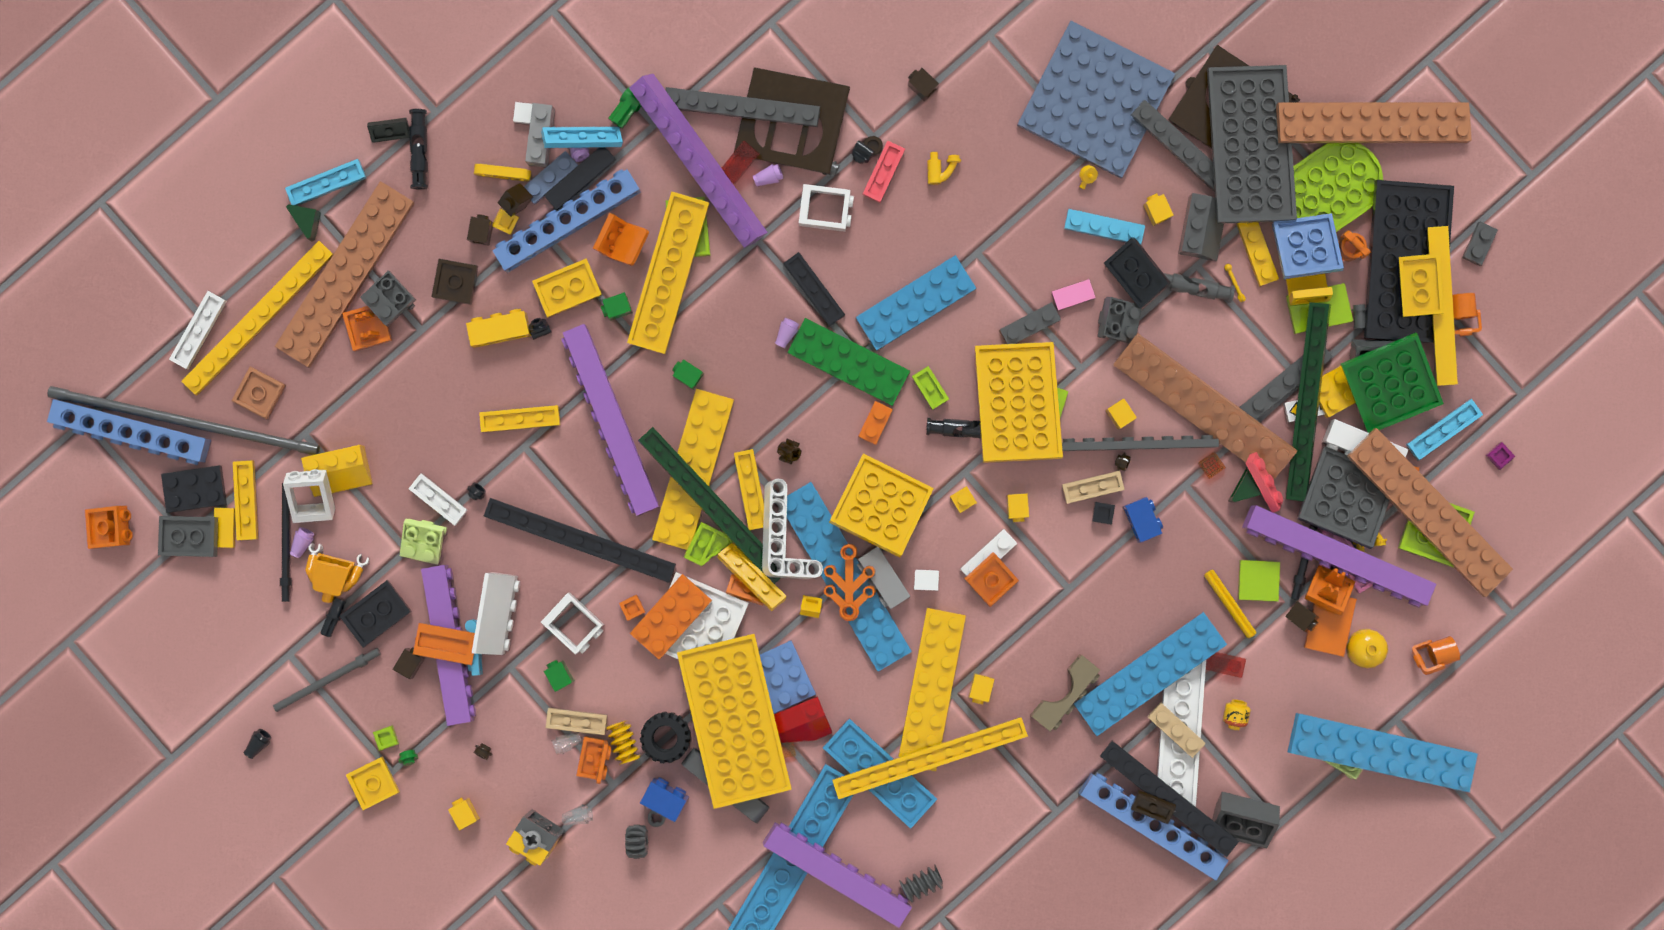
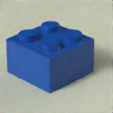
M661 777L658 779L654 778L640 804L675 822L689 798L686 795L687 791L677 786L676 788L669 786V782Z

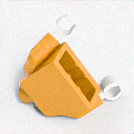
M311 543L309 544L311 555L308 556L305 571L310 582L313 584V590L322 592L321 600L325 603H332L334 596H341L343 592L349 591L358 582L363 572L362 567L369 564V557L365 563H360L362 554L358 555V564L355 566V562L321 554L323 546L320 543L318 549L314 551L315 544Z

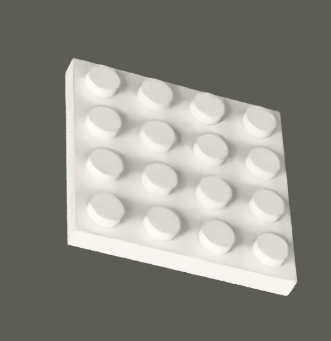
M677 572L675 573V576L672 580L670 587L677 581V579L682 574ZM687 577L709 596L712 601L665 654L678 659L677 652L734 639L749 603Z

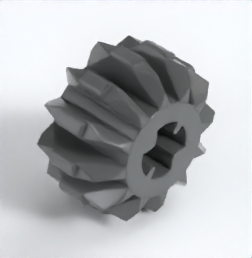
M637 824L627 827L625 848L628 858H645L648 854L649 843L646 826Z

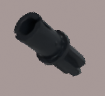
M334 597L328 614H325L327 617L321 630L322 635L326 637L332 636L338 620H341L339 617L346 601Z

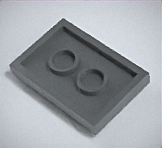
M159 516L158 556L217 557L218 517Z

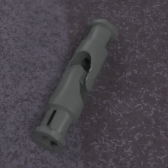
M1164 273L1171 282L1166 287L1170 291L1189 293L1213 300L1215 298L1227 300L1228 303H1231L1235 291V286L1233 285L1228 287L1219 285L1218 282L1189 278L1173 273V275ZM1199 283L1206 286V289L1199 291Z

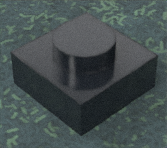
M1095 502L1092 522L1112 525L1115 505Z

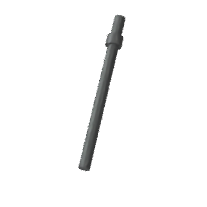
M376 648L365 655L357 656L351 663L274 704L275 711L282 710L358 667L366 666L369 661L381 655L380 650Z

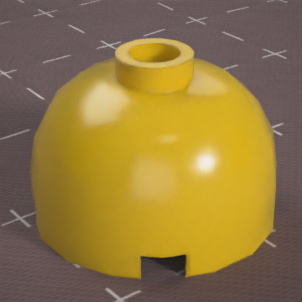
M1360 629L1350 636L1351 638L1346 646L1347 655L1351 662L1357 666L1366 669L1374 668L1382 664L1386 659L1388 645L1385 638L1377 631Z

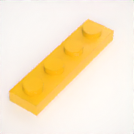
M1236 223L1259 287L1279 280L1259 223Z
M558 405L479 412L481 432L560 425Z
M754 450L736 452L734 457L749 530L763 528L764 501Z
M253 460L234 461L236 540L258 539L255 463Z
M733 543L718 553L717 558L771 611L786 600L787 596Z

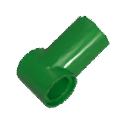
M630 87L624 91L619 100L620 103L608 118L622 129L634 112H638L642 107L629 89Z

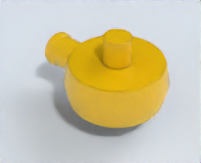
M1086 165L1080 170L1079 177L1082 181L1079 185L1080 188L1085 189L1087 184H1091L1097 179L1098 171L1094 166Z

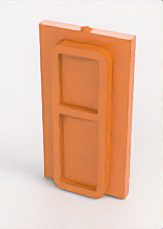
M419 623L413 654L472 665L474 658L472 647L475 633Z

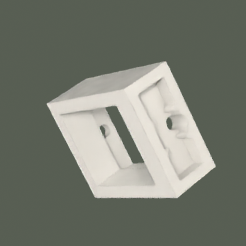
M803 184L799 226L846 232V227H850L851 215H848V208L853 207L854 196H851L850 190ZM811 192L845 196L842 222L834 223L808 219Z
M314 469L311 471H292L286 473L283 486L293 523L333 520L335 505L327 471ZM319 485L323 503L297 505L293 487Z
M567 593L541 621L575 655L579 652L583 654L590 646L588 642L593 637L597 639L604 631L602 627L605 625L571 593ZM571 603L596 625L578 646L553 624Z

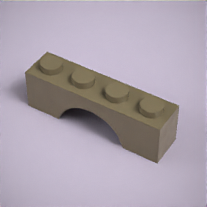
M1081 654L1078 655L1067 669L1071 676L1069 693L1059 701L1049 702L1042 700L1030 714L1050 732L1052 729L1056 730L1061 725L1062 721L1060 719L1064 714L1068 715L1074 709L1073 703L1077 698L1082 699L1087 693L1086 687L1090 683L1094 684L1100 676L1098 674L1100 669Z

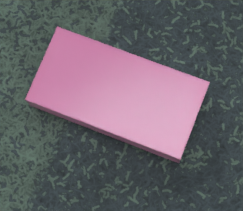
M1089 279L1051 292L1057 311L1095 299Z

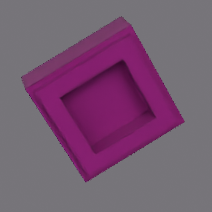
M1503 442L1497 444L1486 454L1498 470H1501L1515 457Z

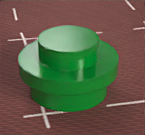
M407 750L399 754L400 758L398 761L407 766L414 764L415 760L419 757L418 754H415V750Z

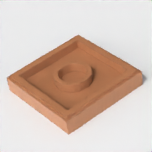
M249 367L232 402L268 420L286 385L253 367Z

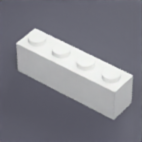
M1334 419L1330 420L1322 442L1327 444L1326 447L1335 451L1340 449L1345 452V455H1348L1369 433ZM1392 443L1406 457L1409 449Z

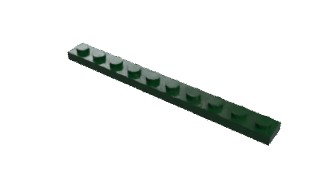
M1309 303L1292 447L1297 450V453L1290 460L1286 499L1304 501L1309 487L1331 304Z
M654 427L648 430L638 442L741 552L763 572V544ZM772 562L770 568L773 572H776L777 566ZM768 577L774 584L781 579Z

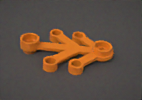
M846 544L840 551L841 557L845 559V580L837 573L834 565H828L824 568L825 576L830 577L845 592V600L836 593L837 589L832 584L824 588V594L840 607L839 613L844 620L853 621L859 615V607L868 598L873 597L876 590L871 585L866 586L863 589V593L854 602L853 593L868 578H872L876 570L873 566L865 567L863 573L853 582L854 558L857 556V548L853 544ZM848 548L853 550L852 555L847 554L846 550ZM829 567L833 569V574L831 575L827 573V568ZM866 569H871L872 575H867ZM828 587L833 589V594L827 592ZM867 588L872 589V595L866 593ZM848 607L852 608V614L847 613L846 609Z

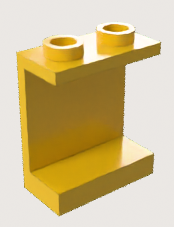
M1325 274L1286 279L1290 305L1328 302L1333 295L1332 287L1327 286Z

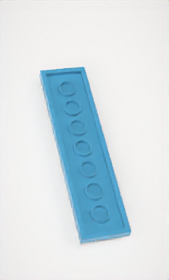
M1202 612L1083 696L1082 699L1076 701L1074 705L1095 735L1098 736L1225 647L1227 643L1205 613Z

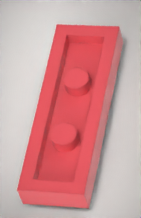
M887 141L863 192L864 196L881 203L905 148Z
M1257 452L1249 455L1246 465L1271 512H1277L1283 503V496L1280 491H1277L1273 477L1265 469L1264 460L1259 457Z

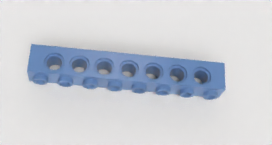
M628 169L617 171L613 174L614 177L608 181L606 179L602 180L596 185L597 188L592 191L586 190L582 192L577 200L567 201L562 205V209L549 212L546 215L547 218L542 221H534L529 225V229L524 232L522 230L516 232L509 241L499 242L495 246L496 249L492 251L504 271L509 273L641 193ZM614 185H621L622 189L619 193H612ZM598 195L605 196V200L601 204L595 203V198ZM581 205L588 206L585 214L578 213ZM565 215L571 216V221L568 224H562L561 222L562 217ZM548 225L554 226V231L551 234H545V228ZM536 235L537 242L533 245L528 244V238ZM515 245L520 246V252L513 255L511 253L512 247Z
M55 399L52 401L47 422L54 424L53 428L65 430L66 427L72 428V433L84 435L85 432L91 433V438L103 440L104 437L110 438V443L122 445L123 442L129 443V448L141 450V447L148 448L149 453L160 455V452L167 453L168 458L175 460L183 457L186 458L187 463L198 465V462L205 463L211 443L210 439ZM74 413L75 420L70 423L69 416ZM93 418L94 425L89 428L88 421ZM112 423L113 430L108 433L107 425ZM131 428L132 435L127 438L126 430ZM147 433H150L151 440L150 442L146 443L145 435ZM166 438H169L170 445L165 448L163 442ZM185 443H188L189 450L184 453L182 447Z
M1090 773L1078 792L1081 796L1214 880L1218 879L1229 861L1216 848L1214 850L1207 846L1209 843L1198 836L1195 839L1190 836L1192 832L1181 826L1179 829L1174 826L1175 821L1170 819L1169 824L1158 821V828L1151 830L1149 827L1150 822L1156 819L1143 814L1139 819H1134L1132 816L1134 811L1131 810V805L1135 798L1134 795L1131 794L1128 797L1123 793L1124 789L1114 783L1111 786L1106 783V777L1099 773L1096 775ZM1102 788L1108 789V795L1105 798L1099 797V791ZM1121 798L1124 799L1125 806L1123 808H1116V801ZM1172 830L1175 831V838L1167 840V833ZM1187 841H1191L1193 844L1191 850L1184 851V844ZM1209 852V859L1204 862L1201 861V854Z

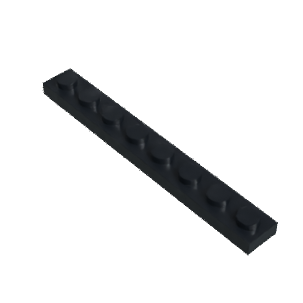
M1113 740L1100 754L1101 758L1144 792L1176 804L1173 815L1224 856L1228 857L1239 843L1235 837Z

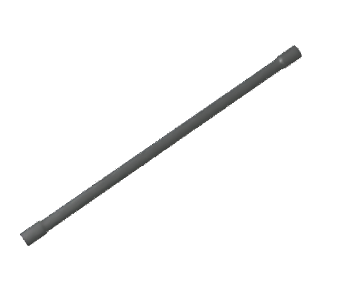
M50 386L47 392V396L53 399L72 401L273 445L304 454L316 455L320 449L319 444L296 441L76 393Z

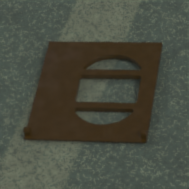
M1216 45L1197 76L1186 80L1188 90L1168 120L1212 149L1210 110L1206 102L1207 69L1211 67H1241L1249 65L1219 45ZM1288 92L1289 103H1298L1300 101L1298 95Z
M754 67L747 97L820 106L819 118L822 123L823 134L819 145L811 153L803 156L809 126H803L797 152L794 155L771 150L777 122L770 121L765 146L761 147L755 137L756 120L742 118L733 154L830 175L850 87Z

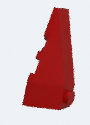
M818 696L774 714L780 743L815 741L833 733Z

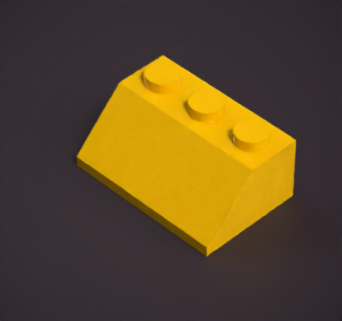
M356 445L301 458L304 471L314 469L327 471L332 493L373 484L365 446ZM319 485L309 486L314 497L321 496Z

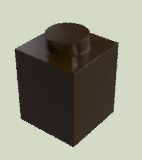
M923 68L919 71L914 70L908 77V86L924 102L938 89L939 83Z
M519 183L506 190L497 203L512 217L524 210L533 196Z
M477 214V217L471 216L467 235L469 242L490 245L493 222L489 220L488 216Z
M1299 601L1296 602L1285 616L1304 632H1308V630L1313 631L1319 623L1316 621L1319 617Z
M414 647L404 649L392 669L408 679L414 678L425 659L423 656L413 654Z

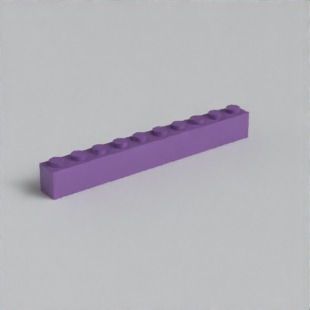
M649 74L638 79L629 89L742 246L745 248L756 243L768 233L655 75Z
M582 324L563 332L564 338L561 339L565 349L570 350L572 356L569 357L572 367H576L579 374L576 377L580 386L584 385L586 392L583 394L587 404L591 403L593 411H591L592 417L595 422L600 424L601 429L598 430L602 440H606L608 444L606 451L609 458L614 459L616 465L613 466L616 476H621L623 484H620L624 495L628 494L631 502H628L631 513H636V516L659 508V503L587 326Z
M1257 505L1250 507L1242 528L1247 530L1246 533L1251 536L1258 537L1260 535L1265 537L1264 541L1272 545H1276V543L1283 545L1282 549L1294 553V551L1301 553L1300 557L1310 561L1312 559L1318 560L1320 566L1328 569L1334 567L1338 569L1339 574L1345 572L1347 577L1349 574L1353 575L1355 581L1366 584V582L1373 584V589L1381 592L1387 590L1391 592L1390 596L1399 600L1405 598L1409 600L1408 604L1420 608V605L1428 606L1436 587V583Z

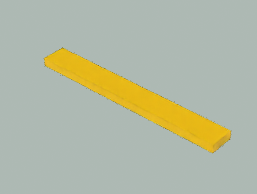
M1448 226L1428 227V254H1440L1444 314H1432L1437 386L1456 385L1458 381Z

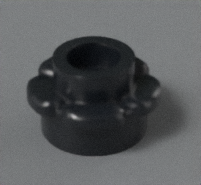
M473 483L467 487L468 495L473 500L477 501L484 498L486 490L478 483Z

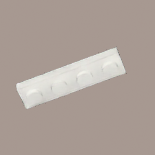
M207 291L169 360L189 370L225 306L226 300Z

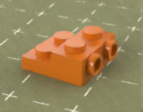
M127 506L85 509L88 549L130 545L133 534L129 529L128 521L131 519V513Z

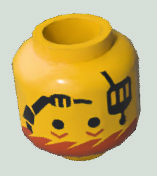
M1232 699L1231 702L1225 705L1223 721L1228 724V728L1240 730V727L1248 725L1251 709L1245 701Z

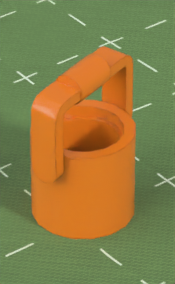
M1347 230L1339 237L1338 243L1342 260L1349 262L1359 257L1364 259L1371 253L1362 235Z
M1475 293L1452 295L1454 320L1477 317L1478 328L1454 330L1455 335L1470 336L1472 333L1480 332L1482 330L1481 313L1476 307Z
M1451 636L1434 642L1428 640L1412 647L1413 659L1425 675L1443 670L1446 667L1445 665L1460 660L1459 649ZM1426 647L1430 660L1434 667L1428 669L1418 653V650Z

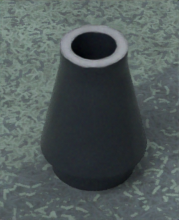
M263 729L254 731L243 752L244 755L253 759L270 744L271 735Z

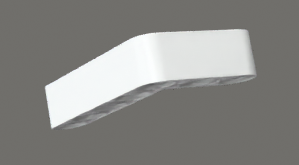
M782 479L768 482L764 489L763 573L768 577L812 579L819 577L823 572V566L819 561L785 558L787 484ZM773 484L779 487L778 493L774 492ZM773 503L778 506V513L773 511ZM773 523L778 526L777 533L772 530ZM772 543L777 545L776 553L771 549ZM772 562L777 566L776 572H773L770 568ZM790 564H793L795 566V573H792L790 571ZM809 565L814 567L813 575L808 570Z

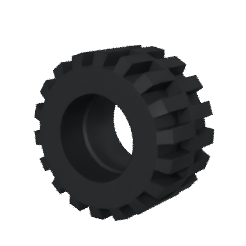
M662 712L652 716L643 725L640 733V742L642 743L641 748L646 752L645 755L647 757H651L655 762L659 761L664 764L666 762L672 763L685 754L690 746L691 731L688 728V723L682 719L683 717L677 716L673 712ZM661 726H669L677 734V742L670 749L660 748L654 740L655 731Z

